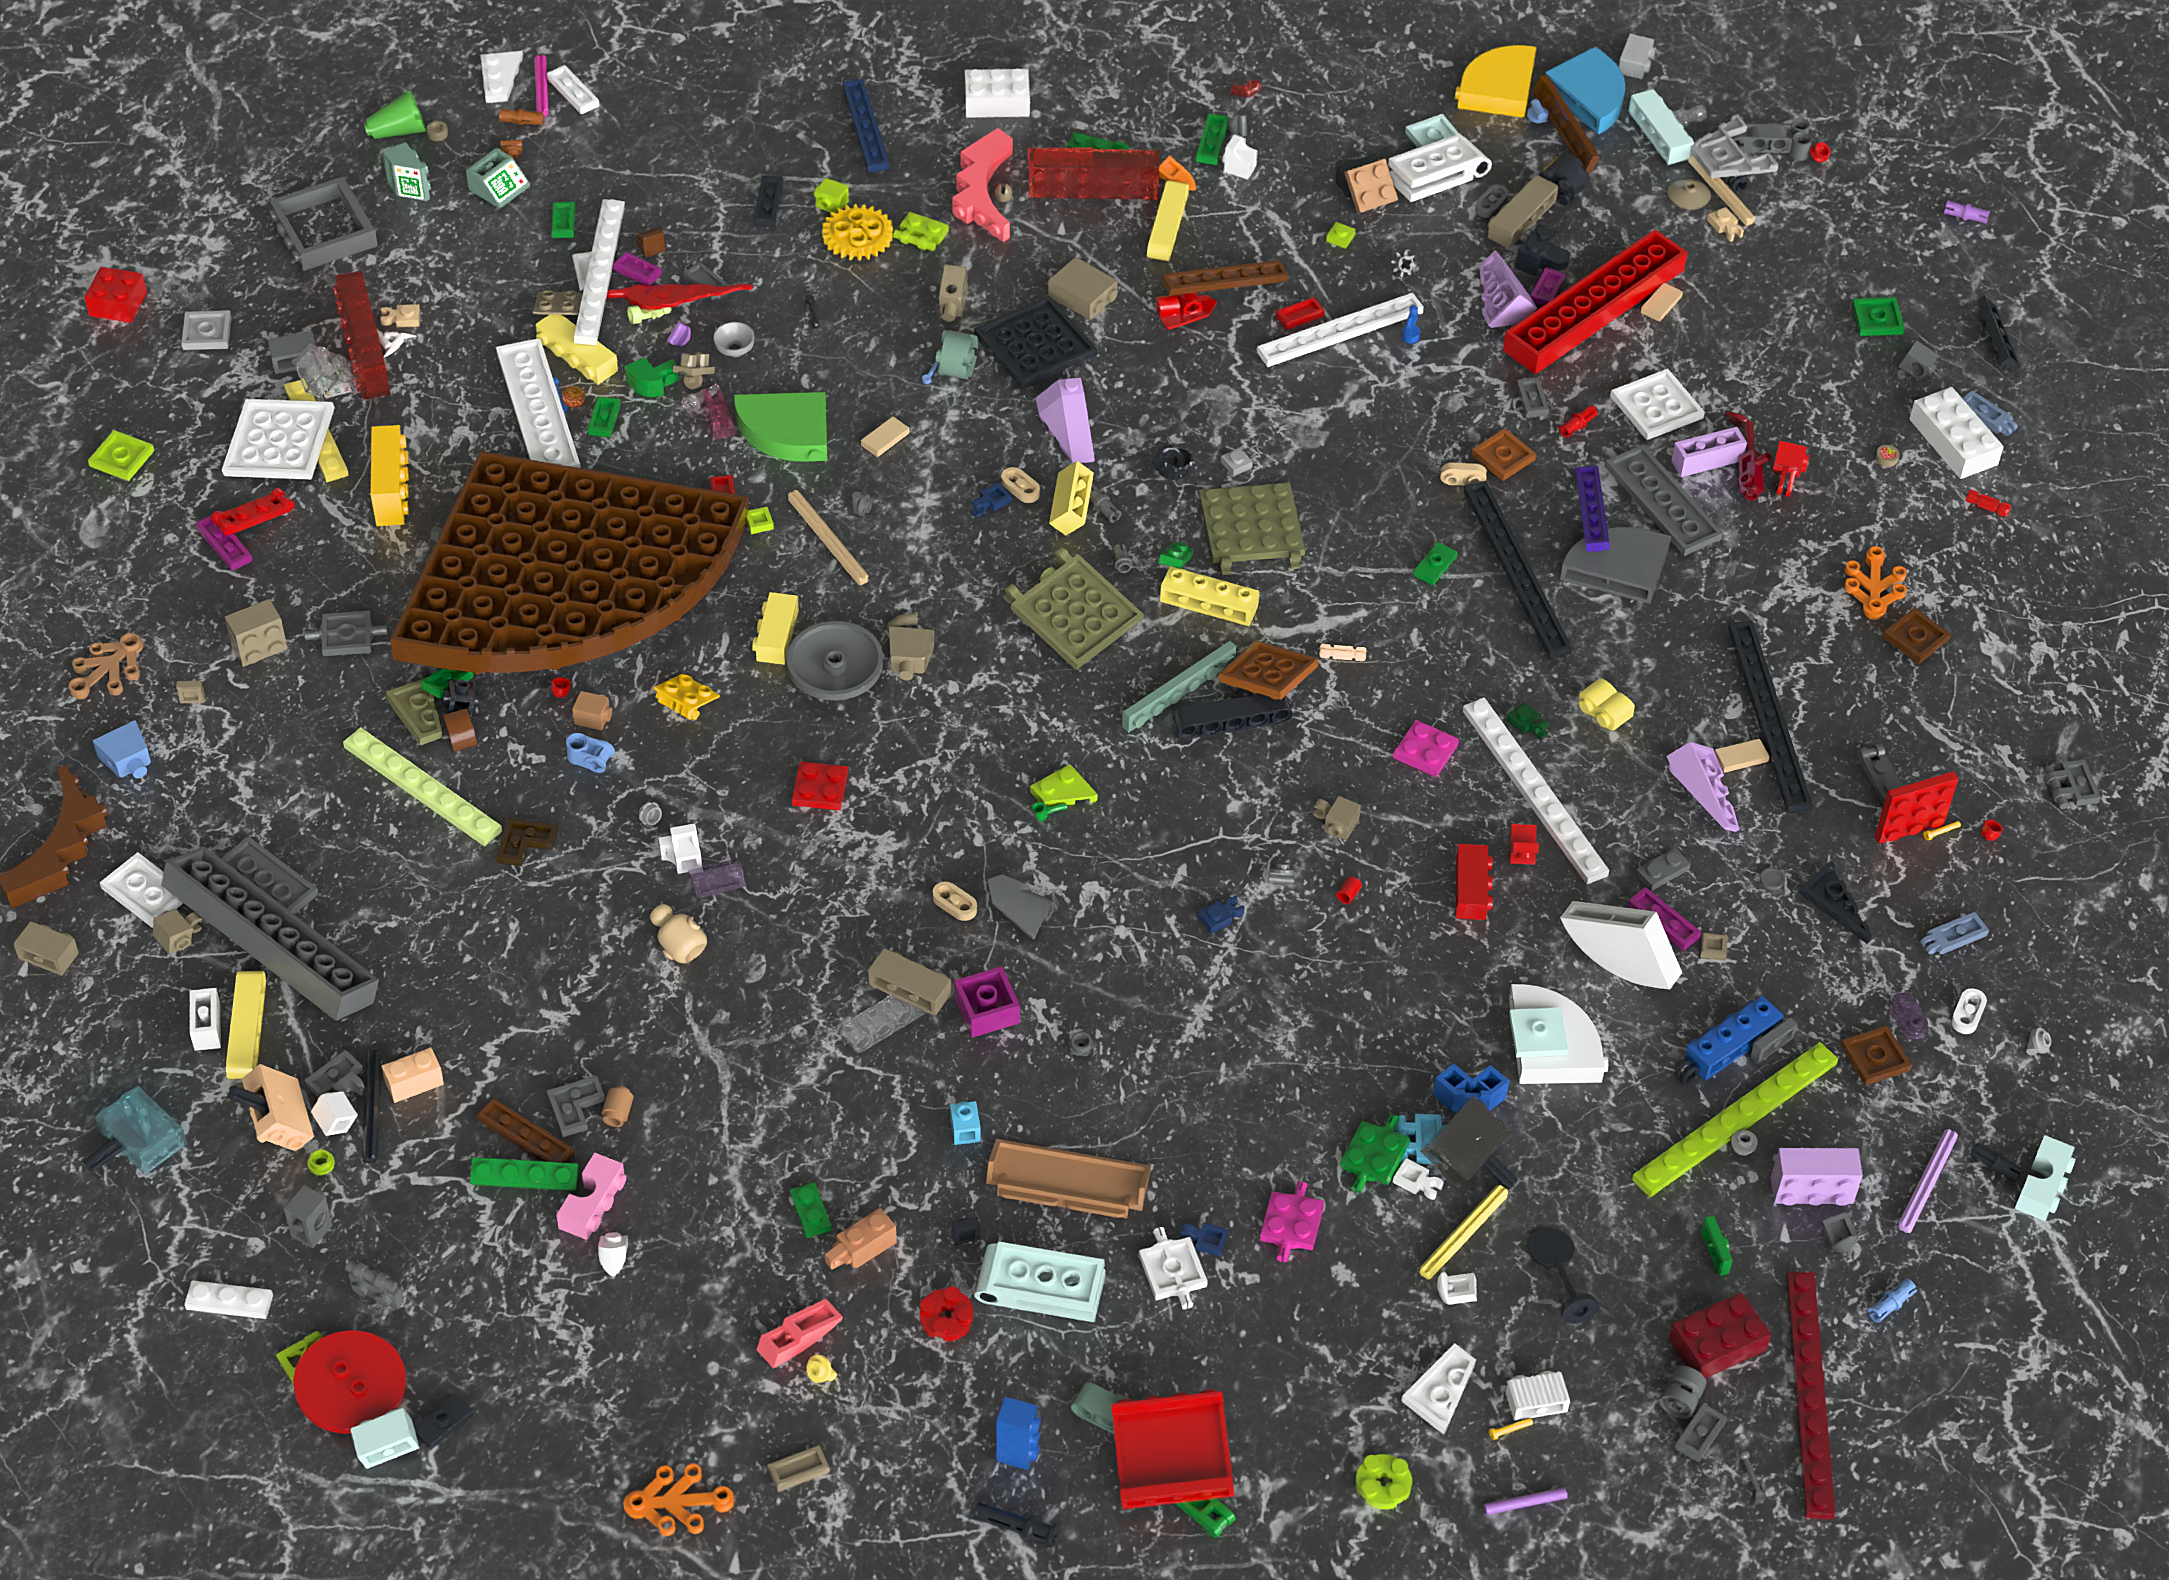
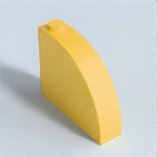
M1500 47L1485 52L1474 59L1464 72L1461 87L1457 86L1455 99L1459 100L1458 108L1524 118L1536 47Z

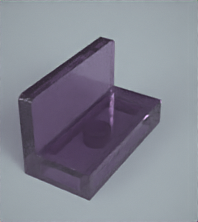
M737 859L688 871V875L692 879L696 898L746 886L741 863Z

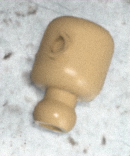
M666 904L657 906L651 912V922L655 926L660 927L658 940L664 948L663 953L671 960L674 959L679 963H688L703 952L707 945V937L700 926L695 923L693 917L686 914L673 915L672 908Z

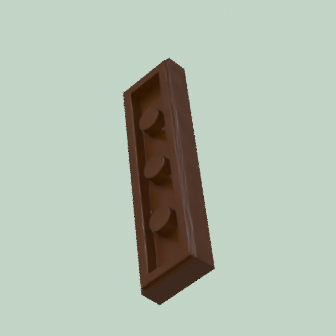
M492 1098L476 1115L477 1121L541 1162L567 1163L575 1155L572 1147L495 1098Z

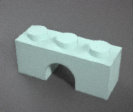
M2044 1135L2031 1169L2043 1174L2046 1179H2039L2028 1175L2015 1207L2016 1210L2044 1221L2049 1212L2055 1213L2060 1200L2055 1196L2057 1192L2063 1193L2068 1180L2063 1176L2065 1172L2071 1173L2076 1160L2071 1157L2075 1147Z

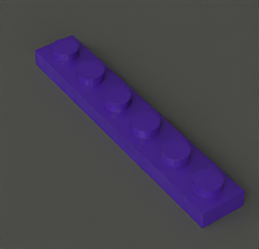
M1598 465L1575 467L1586 552L1610 550Z

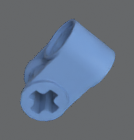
M573 733L566 740L568 761L597 773L605 771L606 762L615 753L614 747L608 742L585 736L582 733Z

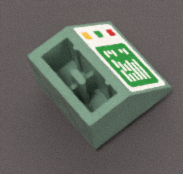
M405 142L382 151L387 183L394 193L399 197L422 201L430 200L429 190H431V186L426 177L428 168L424 162L419 160L415 149H411Z
M498 148L466 170L469 190L499 209L530 187L529 181L514 159Z

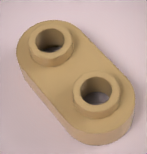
M1447 463L1441 468V480L1448 485L1465 486L1486 481L1487 479L1486 468L1480 464Z
M1010 467L1002 472V486L1019 500L1025 503H1032L1039 499V484L1021 469Z
M940 882L933 888V901L937 906L962 921L975 917L977 902L965 891L950 882Z

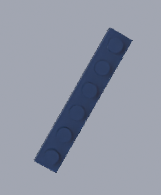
M864 80L843 81V91L868 172L889 169V161Z

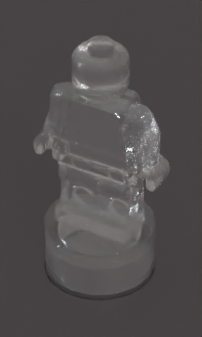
M1703 104L1696 105L1690 110H1683L1684 107H1681L1673 112V116L1683 127H1688L1689 122L1707 120Z
M714 384L710 388L695 393V395L691 393L683 397L681 403L684 410L690 414L699 410L702 401L711 399L720 391L719 385Z

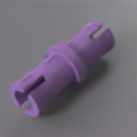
M1949 200L1944 214L1962 217L1965 221L1970 219L1984 224L1987 223L1990 210L1971 207V204L1968 203L1963 205Z

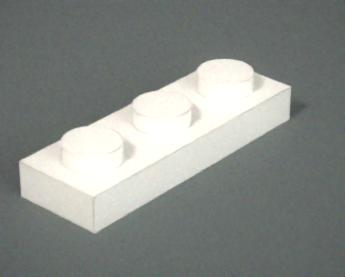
M565 65L547 73V78L551 84L580 114L599 106V100Z
M191 1281L185 1307L187 1310L266 1319L273 1293L272 1290Z

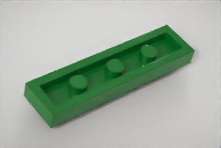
M472 1157L470 1184L476 1186L577 1192L580 1165L574 1163Z

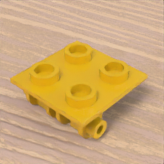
M680 674L654 687V690L658 691L655 697L659 703L671 710L675 709V712L680 713L689 720H696L698 718V707L720 697L710 687L694 681L692 677L685 674Z

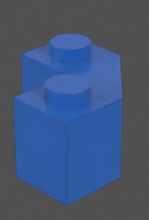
M1453 1063L1435 1078L1433 1096L1451 1111L1489 1113L1506 1099L1509 1080L1491 1065L1472 1079Z

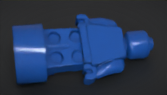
M1416 305L1410 306L1406 321L1407 325L1402 330V339L1407 343H1416L1420 337V329L1416 326L1419 316Z

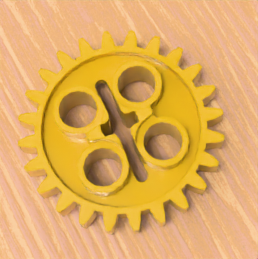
M854 204V207L850 209L846 205L844 211L837 208L838 214L831 212V218L826 217V223H823L822 238L824 239V245H828V250L833 249L834 255L841 253V258L848 255L849 259L852 260L854 256H857L860 261L862 256L870 259V254L877 257L878 251L885 252V247H889L890 241H892L893 226H891V220H887V214L882 215L881 210L874 212V206L866 209L865 204L861 208Z

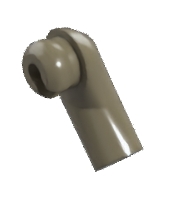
M916 613L896 616L888 622L887 629H889V626L917 625Z

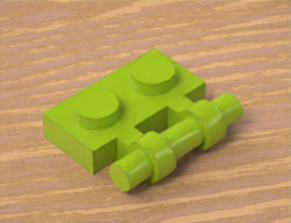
M909 212L900 224V230L896 229L894 231L893 237L899 239L901 243H911L917 245L919 249L934 251L936 244L939 245L948 233L949 226Z

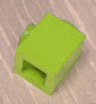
M825 178L820 185L816 186L814 191L816 207L838 214L837 208L843 210L849 202L848 185Z

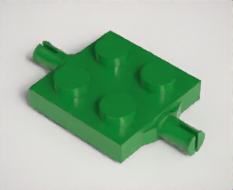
M1389 1114L1384 1126L1361 1122L1340 1162L1341 1169L1352 1172L1357 1176L1351 1187L1354 1192L1360 1194L1367 1181H1377L1389 1185L1411 1142L1408 1136L1394 1131L1399 1121L1398 1116Z

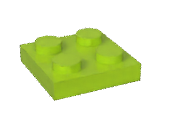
M113 430L89 458V466L129 481L154 452L153 444Z

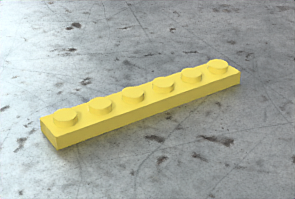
M306 378L284 385L289 401H316ZM329 428L317 461L326 482L349 476L347 467Z

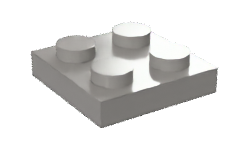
M230 310L185 312L181 343L183 350L228 349L231 327Z

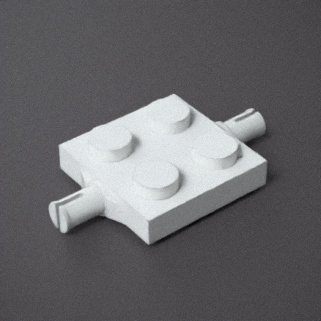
M1156 1228L1153 1233L1158 1243L1153 1247L1139 1250V1258L1155 1300L1178 1296L1182 1308L1187 1309V1306L1190 1308L1193 1306V1302L1189 1292L1207 1287V1279L1191 1238L1168 1240L1164 1228Z

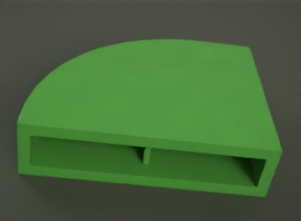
M825 392L734 395L738 428L744 438L756 449L772 457L788 461H827Z

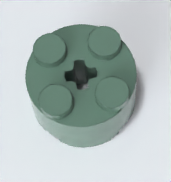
M944 330L942 334L943 346L942 349H938L936 354V362L939 363L938 373L968 379V377L972 376L977 356L974 355L973 348L978 349L977 335Z

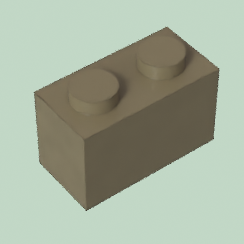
M31 921L14 942L18 959L61 976L79 954L75 939L70 934L59 933L45 924L39 925Z

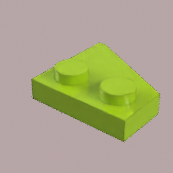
M1071 764L1030 786L1032 795L1039 802H1043L1046 807L1064 803L1066 805H1073L1075 800L1083 799L1095 802L1098 796Z

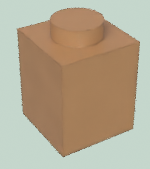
M581 691L573 707L574 724L602 730L605 723L609 722L612 716V708L609 707L608 697Z

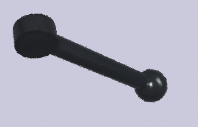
M813 295L806 296V303L809 304L813 320L811 326L817 329L820 326V322L816 318L813 305L815 299Z

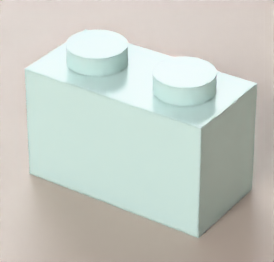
M404 1408L391 1410L384 1416L374 1420L363 1421L358 1426L351 1428L357 1456L366 1468L419 1448L412 1419Z

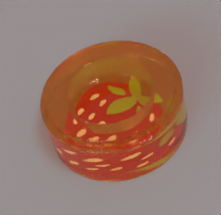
M569 386L563 391L562 401L569 407L578 408L584 404L586 394L579 387Z

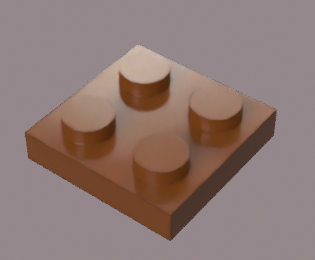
M1505 428L1473 448L1471 456L1502 481L1536 460V453Z

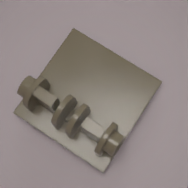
M552 290L538 292L533 314L578 315L583 293L571 290L565 292H554Z

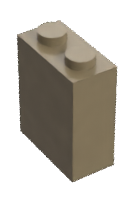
M1077 257L1048 280V295L1053 300L1088 320L1099 314L1109 302H1113L1118 294L1116 279Z

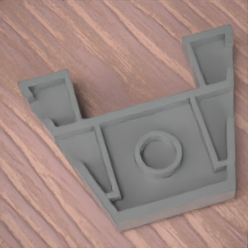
M1738 114L1732 116L1731 121L1727 124L1722 123L1714 133H1708L1691 145V154L1710 178L1778 171V164L1769 153L1748 159L1731 138L1747 130V125Z

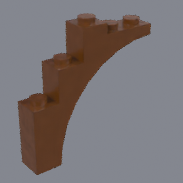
M66 765L56 768L62 785L63 801L55 828L32 856L0 875V885L11 909L69 885L66 877L67 874H70L67 864L88 856L85 846L89 845L86 835L107 827L104 817L108 816L103 802L98 803L94 795L87 797L84 789L79 790L78 786H80L75 772L70 774Z

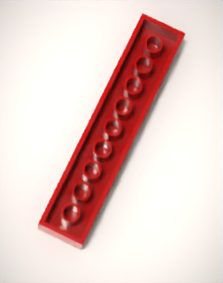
M1654 229L1506 331L1503 351L1536 375L1652 294L1663 283L1669 282L1682 273L1685 268L1688 252Z

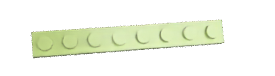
M361 727L343 741L345 749L483 846H486L502 832L501 825Z

